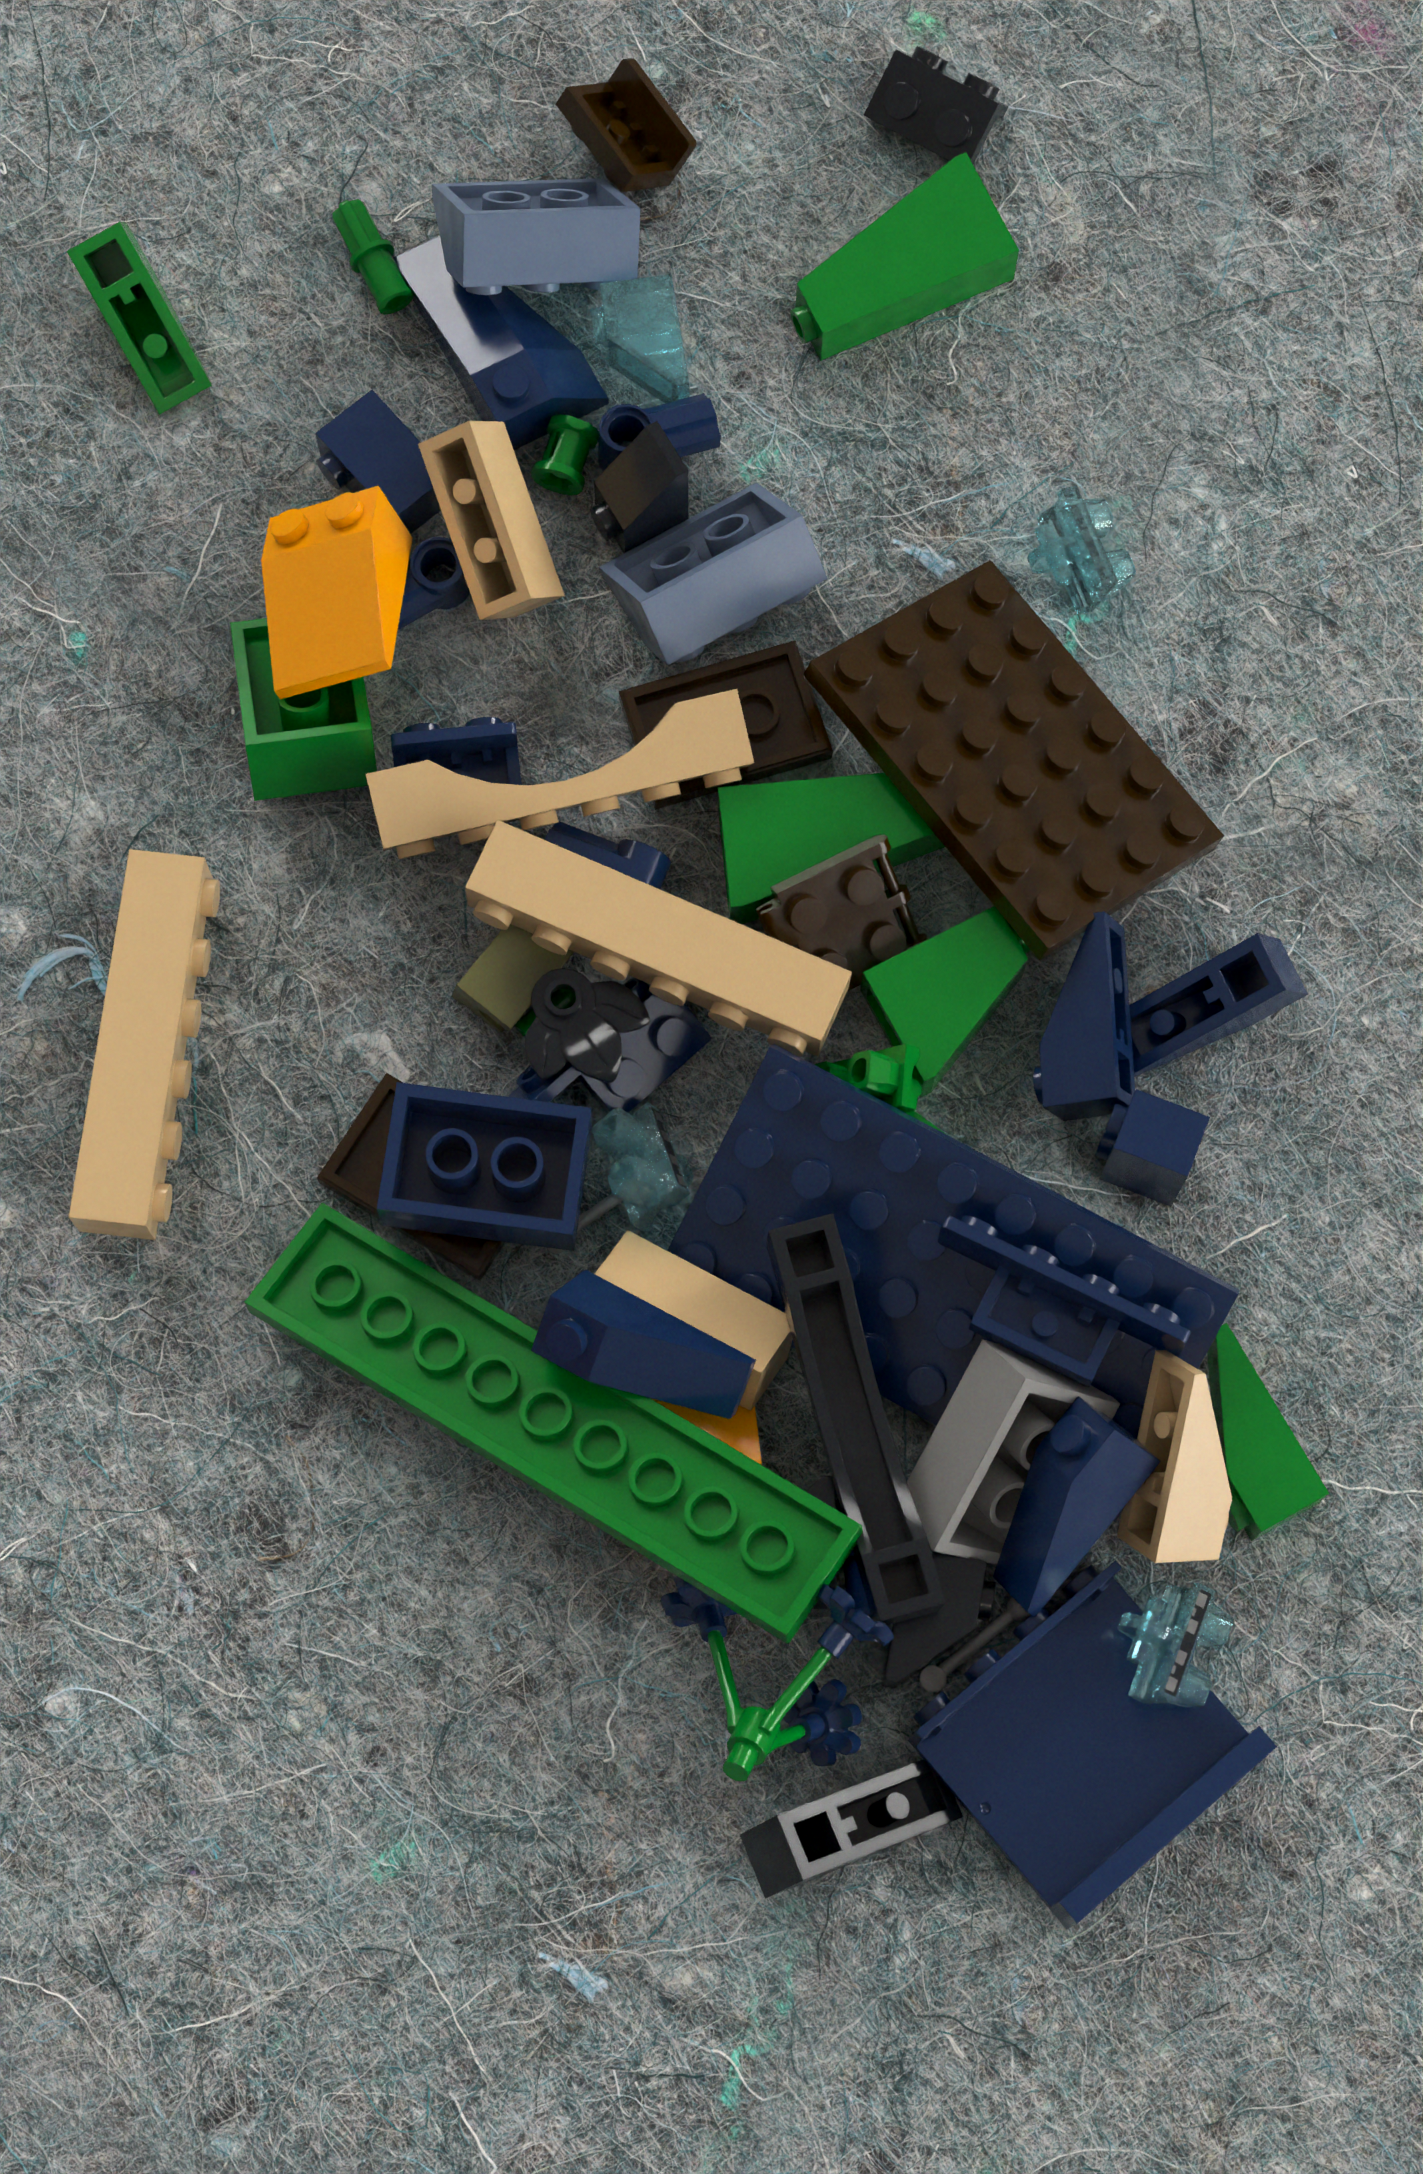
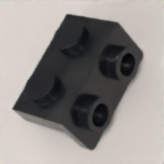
M917 46L913 55L895 49L864 116L949 161L955 156L967 152L972 164H974L997 116L1004 117L1009 107L995 99L1000 89L971 73L967 74L964 82L944 73L948 61L922 47Z

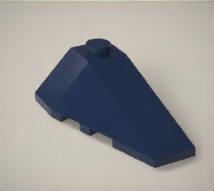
M440 235L393 257L406 285L414 295V303L481 420L504 422L513 450L547 435L548 424L554 415H570L579 419L609 404V398L581 350L507 286H502V292L493 295H479L467 292L466 287H462L447 272Z

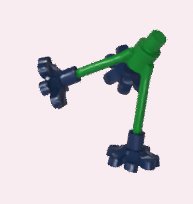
M678 1576L674 1578L678 1592L663 1595L660 1604L665 1614L670 1616L674 1625L686 1627L698 1624L702 1640L709 1642L726 1707L727 1730L731 1734L727 1741L729 1755L723 1764V1771L729 1778L740 1782L747 1780L754 1766L761 1765L768 1754L787 1744H790L791 1748L797 1753L810 1751L812 1762L820 1767L834 1765L836 1762V1752L843 1755H852L859 1750L861 1740L858 1735L848 1730V1728L859 1725L862 1721V1714L856 1704L851 1703L844 1706L840 1704L845 1698L846 1686L840 1680L831 1679L819 1691L817 1684L813 1680L827 1664L831 1656L838 1659L854 1638L858 1641L878 1642L885 1647L894 1639L891 1629L885 1623L874 1621L858 1608L855 1611V1601L844 1589L839 1586L830 1588L823 1584L817 1596L827 1606L833 1622L816 1641L821 1647L771 1708L766 1710L761 1707L751 1706L744 1709L741 1708L723 1640L727 1634L724 1617L737 1613ZM783 1719L789 1724V1727L780 1730V1722Z

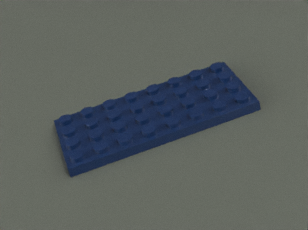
M776 1044L769 1047L667 1250L785 1313L766 1247L768 1231L833 1213L851 1273L863 1331L880 1395L936 1426L982 1339L994 1342L969 1330V1326L996 1271L937 1242L940 1228L947 1215L959 1220L963 1216L978 1218L994 1227L999 1233L997 1238L1019 1249L1026 1244L1041 1248L1058 1259L1059 1264L1057 1267L1080 1278L1084 1274H1093L1104 1278L1120 1290L1118 1296L1138 1306L1143 1307L1145 1303H1153L1172 1311L1181 1319L1179 1325L1191 1331L1187 1343L1178 1358L1197 1369L1200 1367L1240 1291L1238 1288ZM1117 1330L1091 1386L1112 1396L1120 1403L1113 1420L1123 1426L1137 1439L1155 1350L1159 1349ZM792 1340L791 1347L795 1349V1345ZM1119 1513V1514L1116 1516V1518L1113 1520L1114 1522H1116V1520L1118 1519L1120 1513Z

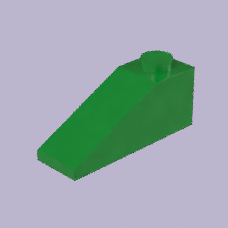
M119 221L67 251L159 415L212 386L159 279L127 222Z
M1225 1323L1221 1326L1207 1352L1211 1401L1232 1495L1228 1522L1237 1532L1244 1529L1250 1540L1253 1541L1319 1504L1329 1495V1492L1229 1325Z

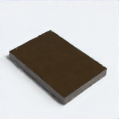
M795 640L619 691V700L635 747L654 730L675 703L733 689L738 690L754 763L749 767L740 769L742 780L711 788H705L703 777L680 782L681 794L652 801L655 810L718 792V787L739 786L832 758L833 750L810 682L803 675L805 667Z
M387 1072L317 1177L321 1185L379 1220L377 1203L396 1083H403ZM392 1227L479 1281L482 1280L505 1242Z

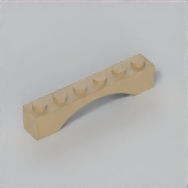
M733 689L675 703L654 730L629 752L598 770L565 781L536 785L490 783L457 774L430 760L366 774V780L383 851L396 848L398 858L405 859L436 851L434 839L458 834L460 845L487 840L497 820L504 823L519 820L521 829L525 831L559 823L556 811L581 806L583 817L619 809L618 797L642 791L644 803L680 795L679 783L703 777L705 788L742 780L740 769L752 765L754 759L738 690Z

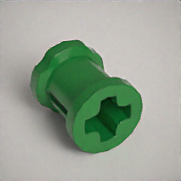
M554 415L551 417L546 430L550 436L542 460L533 464L531 477L537 484L552 492L562 495H578L583 491L585 485V478L582 476V472L589 451L595 449L598 443L599 431L589 422L573 416Z

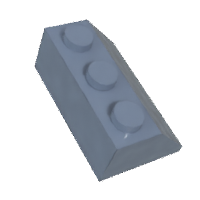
M604 178L432 184V198L446 269L462 287H466L467 292L479 295H493L501 293L502 286L524 285L526 290L533 292H554L560 289V283H581L583 287L588 289L610 290L617 287V281L637 280L640 207Z
M757 482L599 566L603 578L645 646L666 665L693 659L704 650L706 644L727 633H738L750 628L756 623L758 616L780 604H792L803 599L810 593L811 587L827 579L803 515Z

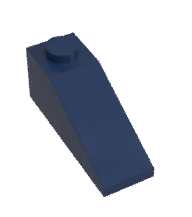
M1105 911L1093 913L1095 919L1087 925L1040 1042V1066L1035 1067L1033 1073L1034 1090L1039 1103L1043 1104V1108L1063 1121L1111 1115L1115 1104L1127 1108L1135 1092L1124 927Z
M1257 933L1130 1004L1134 1077L1252 1026L1308 995L1281 940Z
M586 1269L550 1295L531 1349L532 1352L588 1382L731 1419L736 1414L756 1359Z
M1078 1396L1036 1448L993 1575L994 1579L1027 1613L1036 1617L1161 1461L1123 1426Z

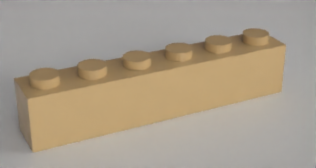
M499 820L496 821L465 886L468 906L474 908V916L482 922L503 930H507L510 924L532 933L531 939L548 951L566 955L568 949L592 959L590 965L608 977L625 980L626 976L630 975L650 984L649 991L666 1002L682 1006L686 1000L710 1010L708 1016L716 1023L736 1031H743L744 1027L748 1026L769 1035L767 1041L770 1045L776 1044L799 1057L803 1055L804 1051L817 1057L819 1056L849 989L852 972Z
M129 849L69 1211V1218L79 1232L155 1240L158 1222H167L169 1219L172 1205V1185L165 1184L168 1160L178 1159L182 1141L181 1122L174 1121L178 1098L186 1099L188 1097L192 1076L191 1061L184 1060L187 1037H197L201 1021V1001L194 999L197 976H207L210 964L211 943L209 939H203L206 917H216L220 900V882L213 879L205 857Z

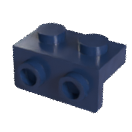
M480 717L468 721L464 727L440 729V726L434 723H417L407 726L401 733L390 735L394 767L430 760L450 771L490 783L522 785L515 722L503 723L501 719L496 717Z

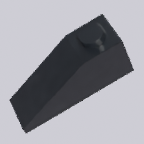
M923 1759L778 1814L740 1834V1837L766 1899L962 1818L963 1815L955 1796Z

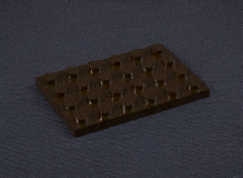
M991 560L811 660L803 674L1039 961L1084 933L1087 925L1095 919L1093 913L1105 911L1109 916L1213 850L1224 837L1223 833Z

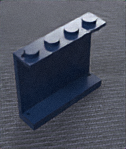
M1116 1560L1101 1573L1091 1564L1062 1589L1070 1600L1052 1615L1043 1607L1036 1617L1029 1616L1013 1631L1021 1642L1002 1658L994 1649H991L963 1674L971 1684L952 1701L942 1691L913 1716L921 1727L908 1740L1066 1929L1078 1924L1277 1748L1260 1726L1248 1733L1188 1663L1176 1697L1164 1692L1178 1651L1113 1578L1122 1569Z

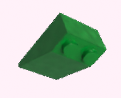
M267 618L230 622L245 746L254 801L368 786L366 774L376 772L377 766L364 677L279 699L274 692Z

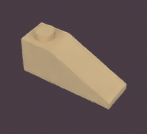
M1155 1350L1137 1440L1161 1462L1122 1509L1117 1537L1154 1563L1219 1560L1225 1530L1228 1526L1232 1495L1206 1374L1167 1350Z

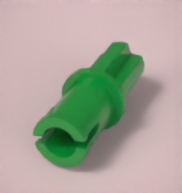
M355 199L341 202L339 208L333 212L332 218L351 254L349 260L351 269L356 273H361L381 314L388 315L402 310L412 301L414 295L406 285L392 257L395 252L392 242L382 238L363 201Z

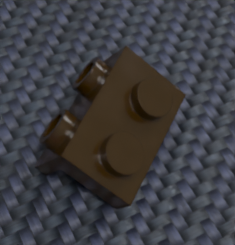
M634 58L623 59L608 82L566 87L556 102V106L570 123L574 134L585 143L602 166L608 180L616 185L621 193L669 186L697 145L695 138Z

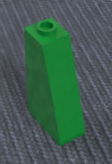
M967 152L955 156L797 283L796 305L794 309L790 310L792 324L803 344L811 341L820 361L1014 279L1019 249Z
M885 773L718 787V817L728 915L730 920L742 925L759 919L756 908L774 899L770 887L874 836L882 834L887 836L891 845V850L887 852L892 867L945 847ZM876 859L872 860L877 873H879L880 869Z

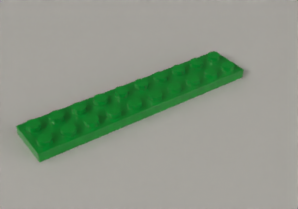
M323 1202L244 1301L249 1313L786 1644L790 1643L818 1602L819 1597L817 1594L823 1584L829 1586L855 1548L857 1539L863 1533L862 1525L654 1400L588 1382L532 1352L531 1349L538 1332L537 1330Z

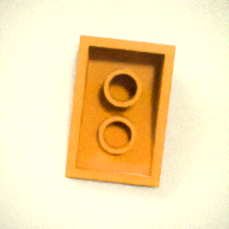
M379 486L355 493H343L334 499L301 509H289L269 519L261 565L274 692L279 699L386 671L392 667L413 537Z

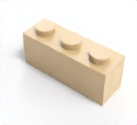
M467 421L419 443L420 452L479 620L515 618L564 597L561 583L504 422Z
M629 1230L625 1232L595 1272V1275L756 1359L739 1404L750 1411L788 1358L793 1338L784 1312Z

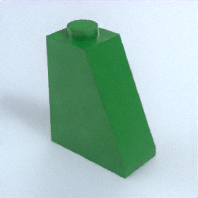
M995 906L863 972L860 991L891 1047L906 1043L920 1048V1058L914 1066L912 1077L917 1079L922 1086L920 1098L934 1090L1023 976L1028 960L1026 954L1030 952V949Z

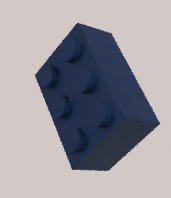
M397 1082L377 1203V1211L382 1226L574 1251L592 1132L591 1108Z

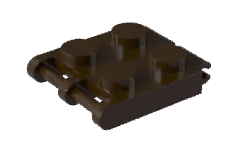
M883 834L867 839L770 887L774 899L756 908L767 936L851 971L852 975L848 991L861 985L864 971L928 940L926 934H919L907 905L911 895L907 885H899L887 852L891 850V845L887 836ZM876 859L882 877L877 873L872 860ZM884 882H885L886 887H887V890H885V891H884ZM893 909H896L905 934L898 926V923L892 911Z

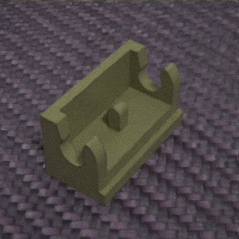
M510 924L507 930L502 929L457 983L451 997L460 1004L465 1005L498 1032L502 1033L505 1029L510 1032L532 1005V991L537 981L547 972L562 968L574 951L568 949L566 955L548 951L531 939L532 933Z

